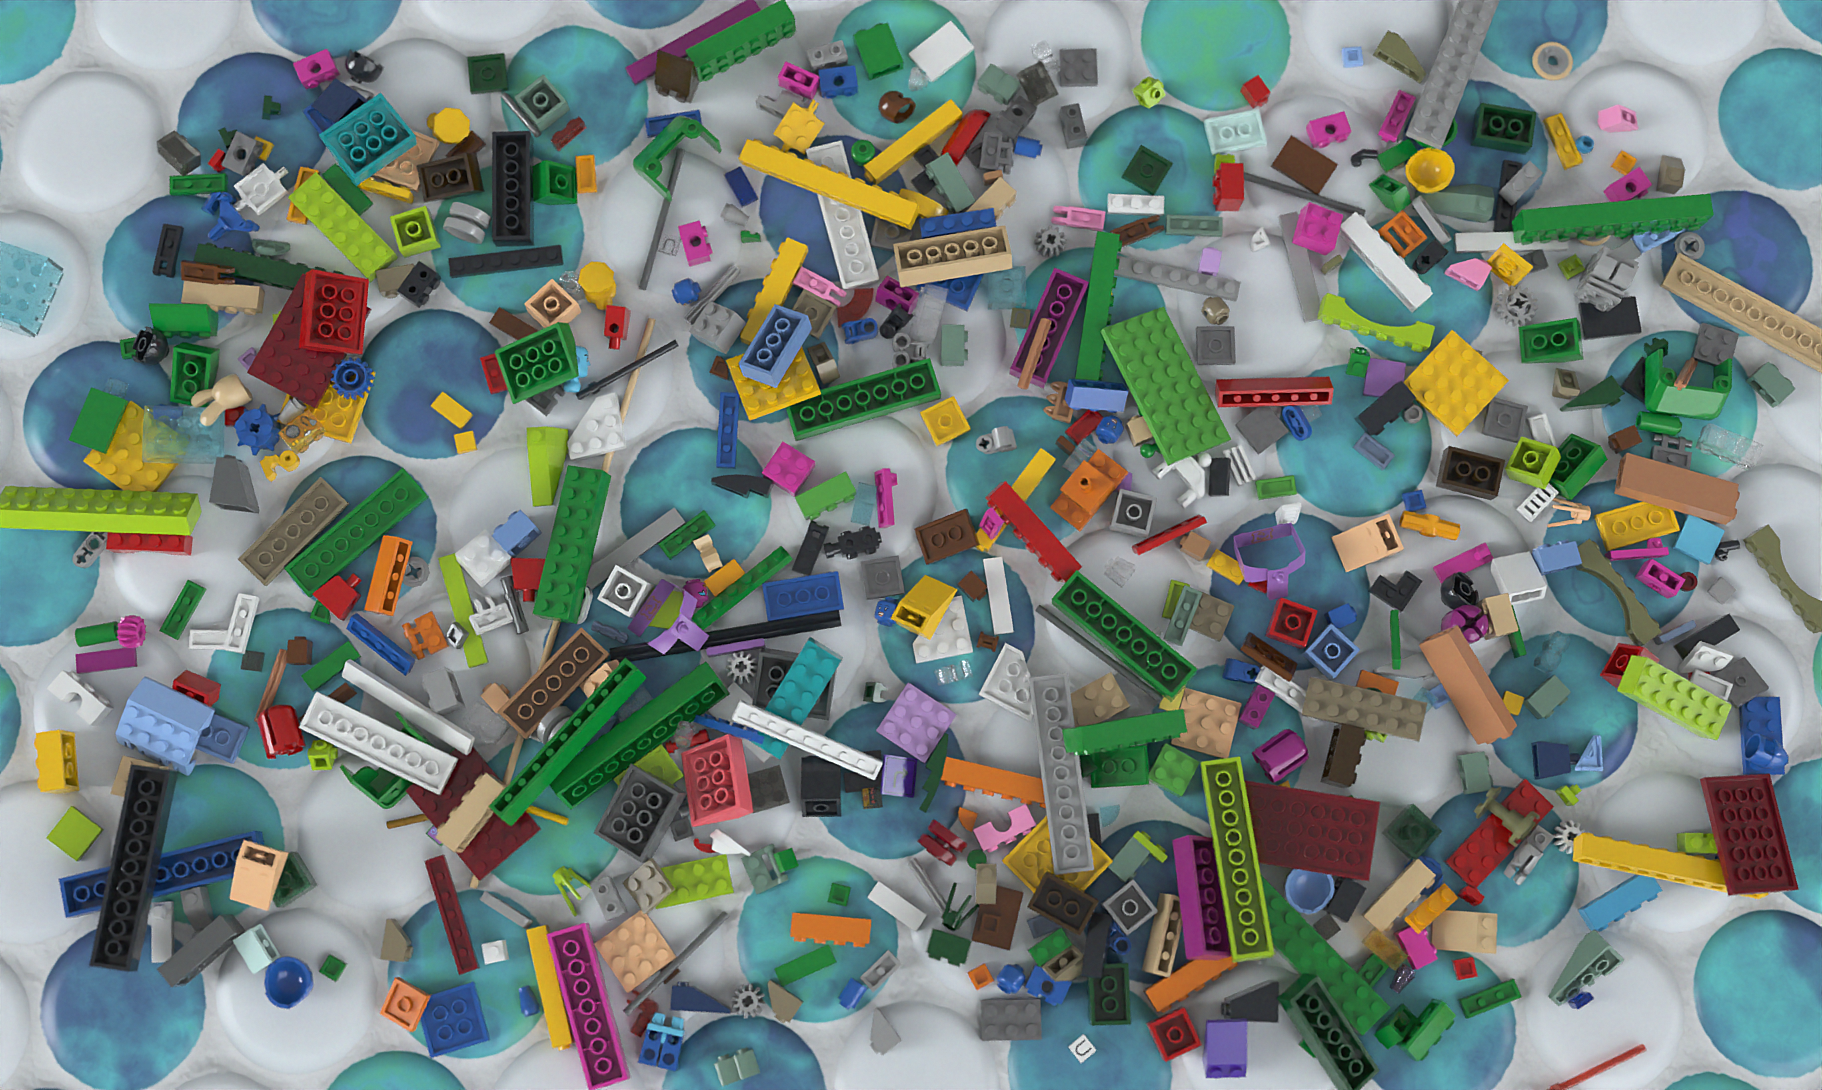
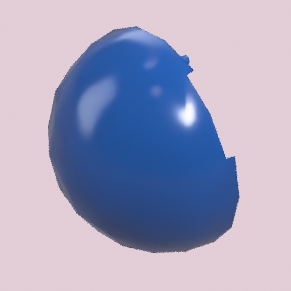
M288 956L278 958L269 965L265 972V994L269 1001L279 1008L290 1009L296 1006L311 992L314 985L312 971L299 958Z

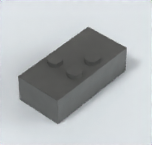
M233 914L219 915L204 929H198L192 935L193 938L158 967L157 970L171 987L186 986L234 944L233 940L245 933L246 930Z

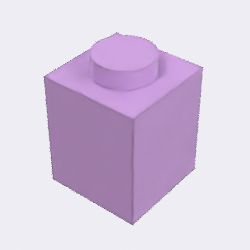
M1214 247L1203 248L1197 273L1216 277L1222 252Z

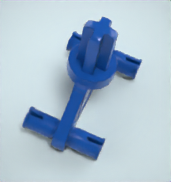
M227 192L216 193L215 198L220 200V217L217 219L218 224L208 233L210 239L217 241L226 231L231 232L232 230L259 231L260 226L258 224H255L252 220H245L232 205L237 202L234 196Z

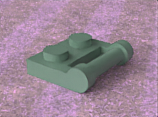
M774 844L751 853L750 857L745 856L741 858L756 894L789 880L787 874L785 875L784 872L780 873L774 857ZM766 853L777 875L775 880H772L762 858V855Z

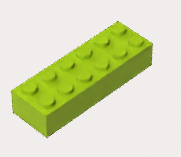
M317 172L288 197L320 232L369 279L370 283L377 278V270L388 268L398 258L396 253Z
M1634 655L1631 656L1617 689L1621 694L1702 738L1716 741L1732 707L1726 701L1653 660Z

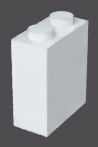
M1530 551L1492 559L1490 572L1500 593H1508L1511 605L1545 597L1547 586Z

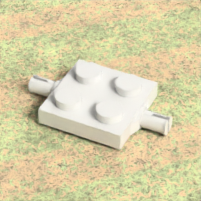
M264 163L234 185L240 193L241 200L233 206L239 212L247 205L259 216L288 193L282 186L280 179L289 172L283 166L274 173Z

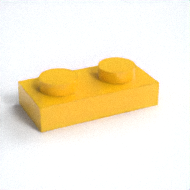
M1215 549L1206 566L1239 586L1244 577L1238 561Z

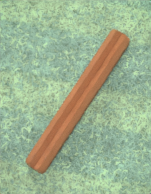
M1047 318L1040 320L1017 384L1021 389L1027 390L1052 323Z
M1694 357L1686 361L1674 383V386L1678 387L1677 390L1679 391L1687 386L1698 365V361H1695Z
M280 649L277 654L254 719L255 722H257V716L263 710L269 709L273 704L287 664V650Z

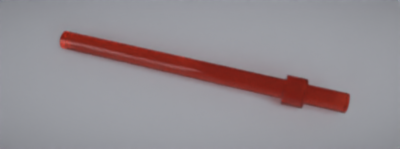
M1641 1044L1565 1082L1553 1084L1548 1090H1567L1646 1052V1047Z

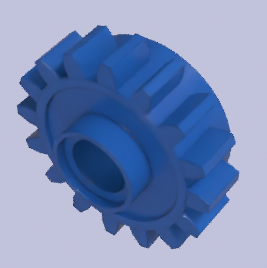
M349 357V361L343 359L340 365H335L336 370L331 372L334 374V378H331V381L335 383L332 387L338 390L337 393L340 396L344 394L345 399H349L351 396L353 400H356L357 395L364 398L363 392L370 393L367 388L374 386L370 380L375 379V377L371 375L373 370L368 367L365 361L362 363L359 358L354 361L353 358ZM356 375V379L353 382H349V378Z

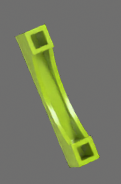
M1327 293L1322 298L1317 319L1322 320L1324 324H1336L1341 329H1352L1358 331V334L1363 336H1374L1379 341H1391L1396 346H1407L1415 352H1424L1430 347L1435 326L1420 321L1405 327L1377 324L1354 312L1345 303V298Z

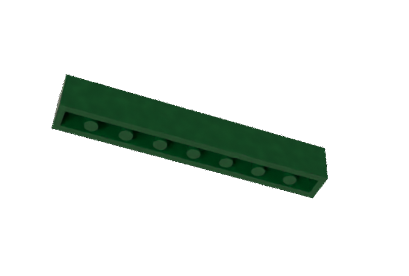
M198 243L193 260L235 268L233 273L220 272V275L291 291L295 288L302 273L306 275L308 271L313 269L303 263L290 264L285 259L272 260L267 255H260L259 257L244 250L242 253L236 252L235 249L226 246L223 249L218 248L217 245L212 243H206L205 245ZM321 267L314 268V270L327 272L326 269ZM333 271V273L344 275L342 272Z

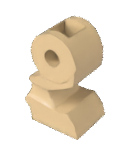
M709 534L693 541L697 550L700 551V556L709 573L718 567H723Z

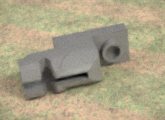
M782 90L776 102L771 97L759 95L756 105L758 109L782 119L793 102L801 107L808 108L812 101L808 100L804 103V97Z
M1536 824L1513 855L1515 857L1503 873L1508 878H1511L1516 872V867H1518L1519 871L1513 880L1516 884L1521 885L1543 856L1544 849L1552 841L1554 835L1539 824Z

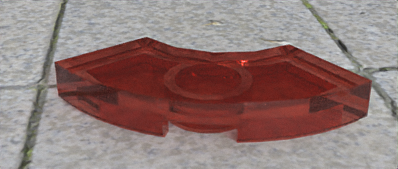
M874 288L855 289L852 300L847 305L837 308L838 328H841V325L845 322L860 320L868 312L872 304Z

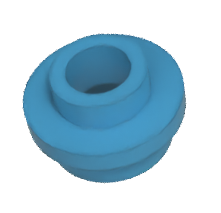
M1580 136L1576 140L1575 145L1578 151L1588 154L1593 150L1594 141L1590 136Z

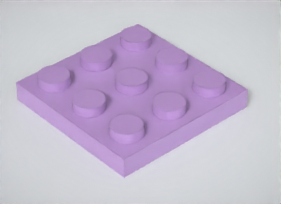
M907 683L876 732L925 764L957 714L910 683Z

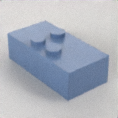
M775 304L739 362L743 376L777 388L812 329L808 315Z

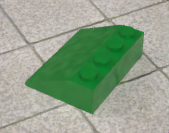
M557 322L494 351L513 404H517L579 376L576 345L569 323Z

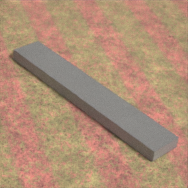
M1298 212L1279 215L1278 219L1304 323L1320 320L1317 319L1321 303L1307 249L1292 243L1299 218Z
M675 507L592 565L587 579L589 588L593 590L606 581L615 565L623 568L686 524Z

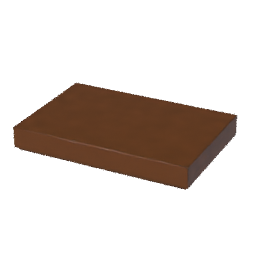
M1292 135L1271 165L1273 169L1316 195H1319L1338 166L1337 163Z
M966 508L914 529L926 565L980 545L968 509Z
M1249 632L1240 650L1290 682L1298 664Z
M996 885V904H980L971 941L1010 950L1024 892ZM982 912L1002 916L998 936L979 932Z

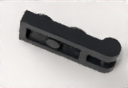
M163 223L153 266V275H166L168 278L175 277V267L184 232L182 226ZM163 262L167 263V268L162 267Z
M811 520L792 567L793 571L806 576L811 575L829 531L828 526H820L817 522ZM814 531L820 533L819 539L812 536Z

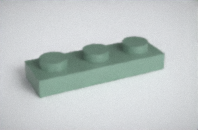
M1167 215L1166 235L1222 237L1223 217Z
M1184 585L1163 638L1164 640L1179 646L1183 645L1203 592Z

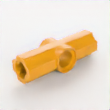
M1404 510L1399 521V527L1418 531L1419 534L1427 537L1438 536L1456 541L1460 533V524L1441 520L1440 517L1432 514L1421 515Z

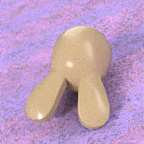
M230 374L220 379L213 389L197 392L192 397L191 404L198 408L207 402L215 400L200 415L201 424L210 426L224 410L245 405L252 401L253 396L249 389L243 385L237 374Z

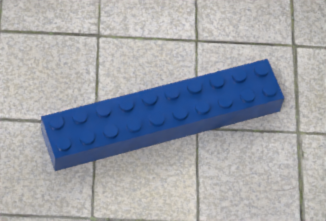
M252 831L162 853L153 898L233 879L236 861L243 841H253L265 845L262 831ZM109 867L59 879L66 918H76L101 911Z

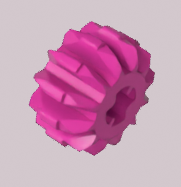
M129 615L120 619L117 630V639H119L120 645L127 648L143 645V641L146 639L145 634L147 633L145 631L144 619L136 615Z

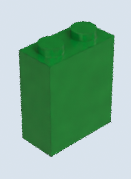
M888 22L885 24L878 23L873 28L861 29L856 34H853L855 47L869 81L903 69V59Z

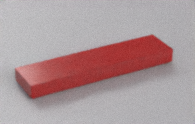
M1198 514L1132 545V550L1135 554L1141 555L1206 524L1207 521L1204 516Z

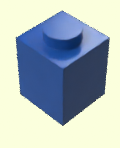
M1349 603L1324 614L1328 625L1332 624L1337 629L1357 621L1355 618L1357 617L1356 611L1353 607H1350Z

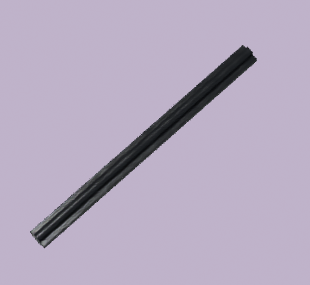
M839 610L705 632L709 637L700 650L760 638L768 639L841 626ZM679 638L665 654L654 649L646 642L609 648L611 661L617 659L619 663L625 658L632 662L696 651Z

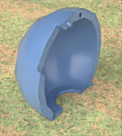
M1292 869L1285 879V896L1290 905L1297 911L1306 914L1317 913L1333 897V878L1327 874Z

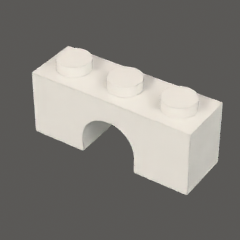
M62 670L47 689L61 701L70 702L74 696L79 694L82 698V705L76 713L88 724L98 727L113 709L109 705L110 701L104 696H98L94 693L95 688L88 683H82L80 681L81 677L74 671L67 672Z

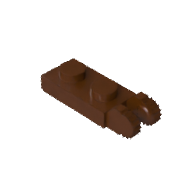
M1154 215L1113 229L1110 233L1120 234L1119 240H1122V247L1160 233L1165 228L1163 225H1159L1150 229V224L1160 220L1159 215Z
M189 260L181 261V280L215 285L235 284L234 278L221 277L220 272H235V268L232 266H220V264Z

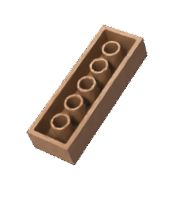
M581 627L515 693L498 713L527 740L537 730L544 716L554 708L561 706L575 692L579 685L609 657V653Z

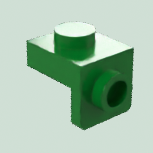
M1362 347L1350 348V357L1345 373L1365 378L1370 354L1367 349Z

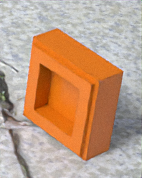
M985 963L967 972L976 990L994 981Z

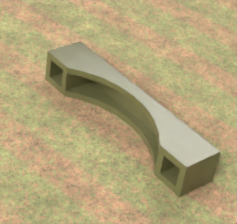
M1770 525L1759 528L1743 540L1747 550L1754 554L1759 566L1767 571L1769 579L1779 587L1781 595L1793 606V611L1804 620L1806 628L1813 632V634L1821 632L1822 601L1808 595L1791 579L1782 561L1780 539Z
M1588 539L1578 545L1582 564L1575 566L1576 569L1597 577L1613 591L1623 610L1625 632L1636 646H1643L1660 634L1662 631L1659 629L1658 622L1648 615L1647 608L1638 602L1634 591L1625 585L1623 577L1611 567L1610 560L1601 554L1597 543Z

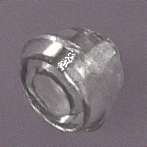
M916 66L911 70L908 89L911 92L922 91L924 87L927 88L929 76H926V72Z
M565 271L558 279V285L569 295H575L582 290L578 283L579 274L574 271Z

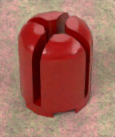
M285 704L275 705L263 710L257 716V724L268 759H276L278 754H288L290 756L303 751V747H306L302 729L299 728L298 715L293 706Z

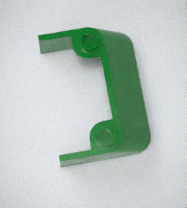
M677 116L633 160L635 171L669 203L672 201L669 190L657 180L663 170L660 161L685 136L690 139L701 136L718 153L722 151L719 140L697 120L686 116Z
M1658 349L1645 358V407L1649 412L1708 421L1717 418L1732 389V359L1728 358L1714 367L1712 388L1687 385L1679 391L1677 390L1678 387L1674 386L1677 374L1674 370L1663 367V349Z
M398 711L395 713L404 726L401 732L435 747L409 720ZM343 764L340 766L349 782L383 809H390L407 794L405 790L414 784L382 767L374 770L370 766H365L354 774Z

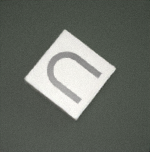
M1084 1034L1068 1046L1080 1063L1096 1051Z

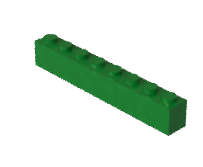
M1097 231L1075 379L1102 381L1103 370L1100 369L1101 362H1105L1106 351H1103V346L1106 342L1100 331L1107 325H1110L1112 314H1108L1109 307H1113L1114 296L1111 295L1112 288H1116L1117 282L1114 272L1118 270L1120 259H1117V251L1121 252L1122 240H1119L1120 234Z

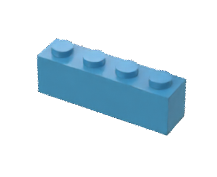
M1635 874L1577 910L1589 930L1600 932L1608 928V923L1611 921L1617 922L1625 917L1624 913L1629 910L1633 912L1641 908V903L1644 901L1650 902L1658 897L1657 894L1662 889L1655 878Z

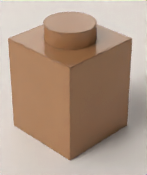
M1190 531L1188 535L1184 534L1179 543L1182 545L1180 551L1201 561L1211 541Z

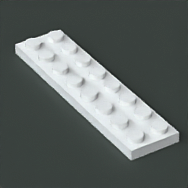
M842 140L806 149L807 158L812 160L815 165L820 167L821 165L828 166L832 169L831 171L836 173L841 171L852 179ZM817 194L843 290L879 282L861 210Z
M320 692L315 693L299 726L300 729L438 795L442 794L458 761V758L421 742Z

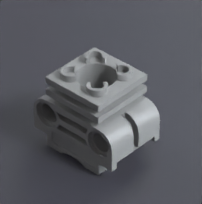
M1603 246L1598 253L1591 257L1590 262L1586 265L1579 280L1581 284L1578 285V290L1574 296L1579 297L1578 299L1584 303L1589 302L1596 305V308L1601 311L1611 310L1621 302L1622 299L1620 298L1625 293L1623 291L1631 284L1639 268L1637 266L1639 262L1631 258L1621 257L1613 250Z

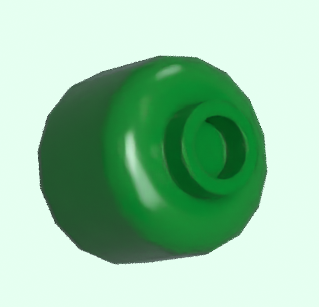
M864 139L856 141L851 148L852 161L856 165L864 167V165L875 158L874 145Z

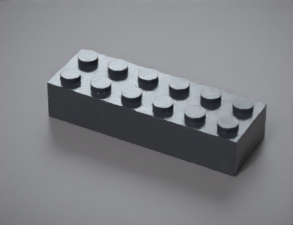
M530 131L492 132V240L496 247L534 246L533 137Z

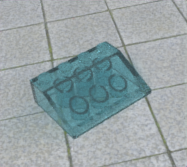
M144 405L143 462L216 464L217 457L224 458L225 410L212 425L204 426L200 422V415L207 407Z

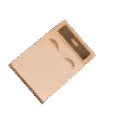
M1390 514L1378 517L1331 537L1345 572L1397 554L1404 549Z
M244 840L236 861L230 899L268 911L288 852Z

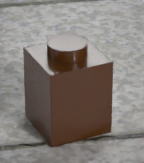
M1635 425L1615 432L1608 437V444L1615 454L1643 442Z
M972 570L957 584V587L972 602L976 599L978 601L982 600L987 594L988 586Z
M296 636L294 640H288L287 663L291 665H312L313 642L306 640L307 637Z

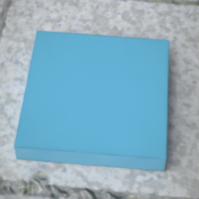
M1687 515L1673 545V549L1709 565L1725 530L1698 517Z

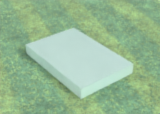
M1259 109L1204 120L1212 156H1216L1218 153L1221 155L1267 145Z

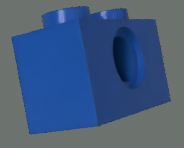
M855 65L818 70L822 98L832 99L840 95L849 97L858 93ZM836 81L843 82V84L840 86H837L834 83Z
M1034 965L1024 987L1028 988L1027 993L1038 997L1040 994L1046 997V1002L1056 1006L1057 1003L1062 1005L1071 982L1054 981L1042 968ZM1044 981L1052 983V989L1049 992L1042 990L1041 986Z

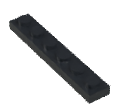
M561 245L448 258L451 278L564 265Z

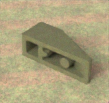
M1388 30L1373 56L1421 83L1427 73L1405 40L1397 33Z

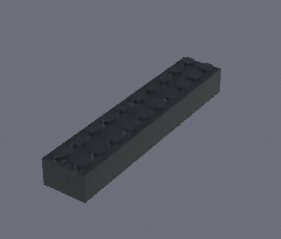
M133 764L130 766L89 966L126 972L138 971L178 771Z

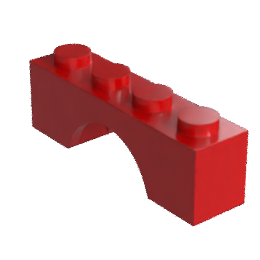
M108 532L106 549L114 553L157 552L191 556L193 537L190 535Z

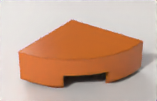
M959 807L958 815L962 826L972 832L978 813Z

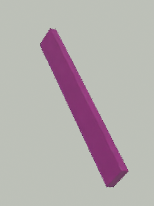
M745 0L658 50L684 58L687 56L686 49L759 12L761 9L755 0ZM658 50L625 67L634 85L655 74Z

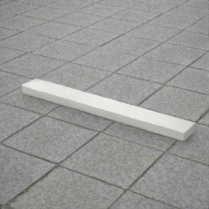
M349 659L345 662L343 678L465 755L471 752L475 740L474 736L353 660Z
M742 700L739 701L732 716V719L873 780H875L883 764V761Z

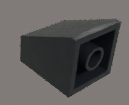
M812 755L801 757L802 817H841L840 765L822 757Z
M1267 980L1224 998V1003H1221V1015H1224V1019L1247 1018L1249 1022L1278 1023L1279 1001L1277 997L1279 996V982Z

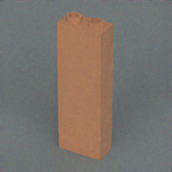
M1626 453L1620 460L1614 494L1724 525L1735 519L1737 515L1735 506L1740 496V492H1738L1739 484L1630 453Z
M1458 625L1424 639L1419 644V647L1478 745L1485 742L1486 744H1491L1497 738L1505 739L1511 736L1517 724Z

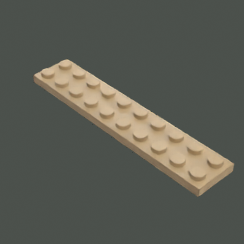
M1681 253L1676 255L1660 285L1661 287L1822 373L1821 328Z

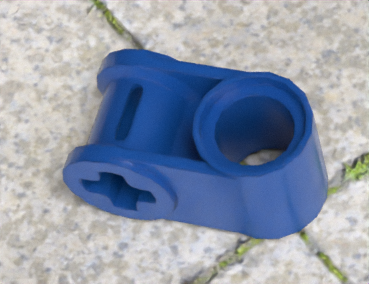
M872 318L849 321L841 325L846 337L845 344H855L860 341L873 339L879 332L877 322ZM872 325L875 328L872 332H867L865 327Z
M1226 658L1222 678L1254 684L1261 669L1253 664ZM1251 670H1253V674L1256 675L1252 679L1250 678V675L1247 674Z
M1113 921L1109 939L1110 947L1116 954H1127L1131 949V942ZM1119 940H1123L1127 944V948L1123 952L1119 951L1116 947Z

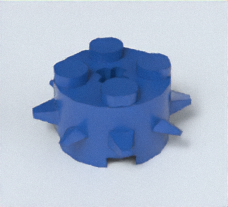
M262 404L259 409L248 410L245 408L244 413L234 424L240 440L237 445L250 446L254 456L258 454L260 449L274 451V446L280 439L279 436L285 434L284 431L280 430L281 425L277 422V417L280 413L275 415L269 414L266 404Z

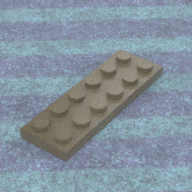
M320 477L238 560L264 586H268L349 503Z
M1310 677L1302 716L1337 724L1345 723L1368 731L1419 742L1427 703Z

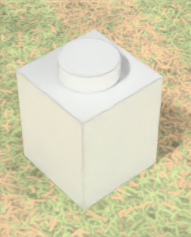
M506 940L482 944L485 964L509 959Z

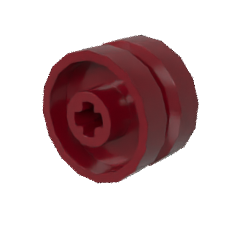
M933 819L928 826V830L936 837L933 838L927 833H923L917 842L926 848V851L937 860H942L952 867L957 857L949 850L950 847L956 852L962 853L968 844Z

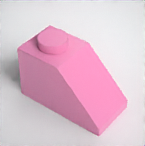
M1616 105L1598 112V125L1601 130L1609 133L1638 130L1636 112Z
M1474 258L1450 265L1444 274L1478 291L1483 286L1492 266L1488 265L1485 260Z

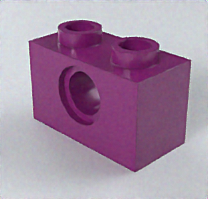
M887 275L877 288L875 301L891 311L900 303L902 304L901 307L911 314L917 306L920 293L907 286L900 287V282Z
M1260 685L1255 686L1237 721L1253 730L1257 729L1275 693Z

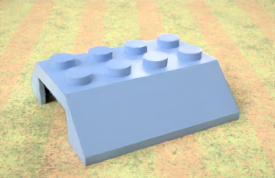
M145 676L127 700L115 733L117 742L125 747L128 746L130 749H135L137 746L140 754H145L146 757L168 766L172 762L174 770L189 776L196 763V760L191 761L200 733L203 729L209 727L215 709Z

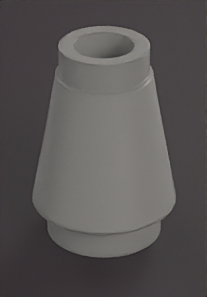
M726 203L720 217L724 218V221L744 227L749 219V216L733 204L730 205Z
M294 397L288 401L277 418L284 425H287L304 413L306 405Z

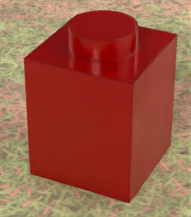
M1259 75L1244 83L1240 90L1252 108L1265 105L1269 101L1268 98L1271 93Z

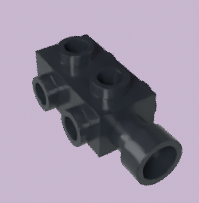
M865 526L859 528L858 532H842L841 536L837 538V543L831 544L829 542L823 544L827 559L841 553L842 558L847 557V560L857 558L859 553L865 552L866 555L876 553V549L880 547L879 543H882L880 532H876L875 527ZM870 536L872 539L871 541L867 542L865 541L864 537ZM850 540L853 542V545L847 546L846 542Z

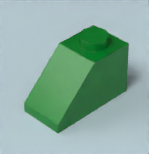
M1382 174L1369 184V187L1386 208L1396 213L1404 210L1405 207L1412 203L1406 185L1385 174Z
M1402 1003L1379 1025L1373 1035L1388 1050L1405 1038L1416 1017Z

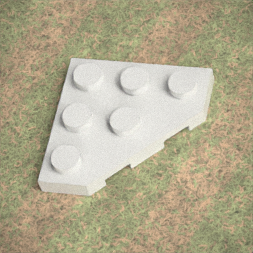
M616 393L597 397L567 441L572 462L627 448Z
M962 595L953 597L930 640L918 635L912 644L916 664L973 653Z
M1005 643L979 695L1030 722L1033 717L1029 678L1031 676L1023 652Z

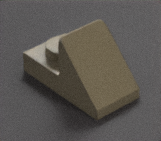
M1556 368L1552 396L1568 400L1572 396L1578 397L1580 388L1575 371Z

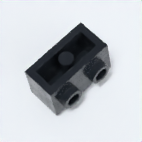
M418 261L397 292L401 297L420 308L421 305L427 303L432 290L438 288L441 277L437 272Z

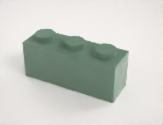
M948 152L925 165L928 177L936 183L935 189L940 196L944 197L946 201L944 204L949 212L952 211L953 214L958 213L976 202Z

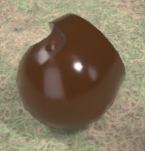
M899 91L886 92L880 98L878 105L881 116L895 124L907 120L916 107L915 102L911 98H903V93ZM909 104V107L905 112H899V110L903 106Z

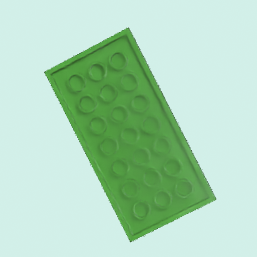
M1164 306L1105 327L1100 331L1168 466L1231 440Z

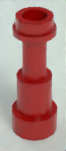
M707 729L699 730V733L686 736V739L673 743L669 740L665 744L670 754L683 747L689 746L690 748L710 742V737Z

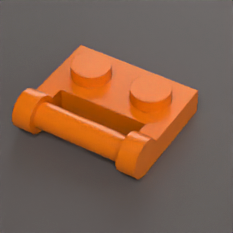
M1403 210L1378 230L1380 237L1383 236L1403 259L1428 238ZM1390 228H1392L1393 231L1408 246L1406 249H1404L1397 242V240L1388 232Z

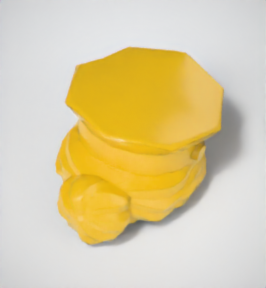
M444 108L438 114L435 112L429 114L427 117V127L432 129L434 137L448 145L460 143L465 137H468L470 133V120L460 109Z
M591 261L580 270L578 283L583 288L588 302L595 304L599 310H606L607 305L613 304L612 298L616 295V283L613 279L614 272L606 263Z

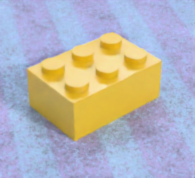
M59 729L36 733L34 746L38 756L36 758V767L39 769L37 785L40 792L59 794L79 791L75 732Z

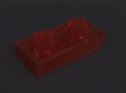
M579 116L576 119L570 120L562 131H557L551 139L553 147L560 151L586 129L584 121Z

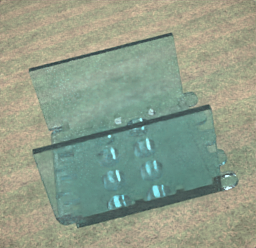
M0 241V327L27 337L34 338L35 335L38 336L43 323L37 320L38 318L41 320L45 319L50 308L45 302L52 303L57 288L52 287V285L59 286L64 275L62 273L63 268L49 257Z

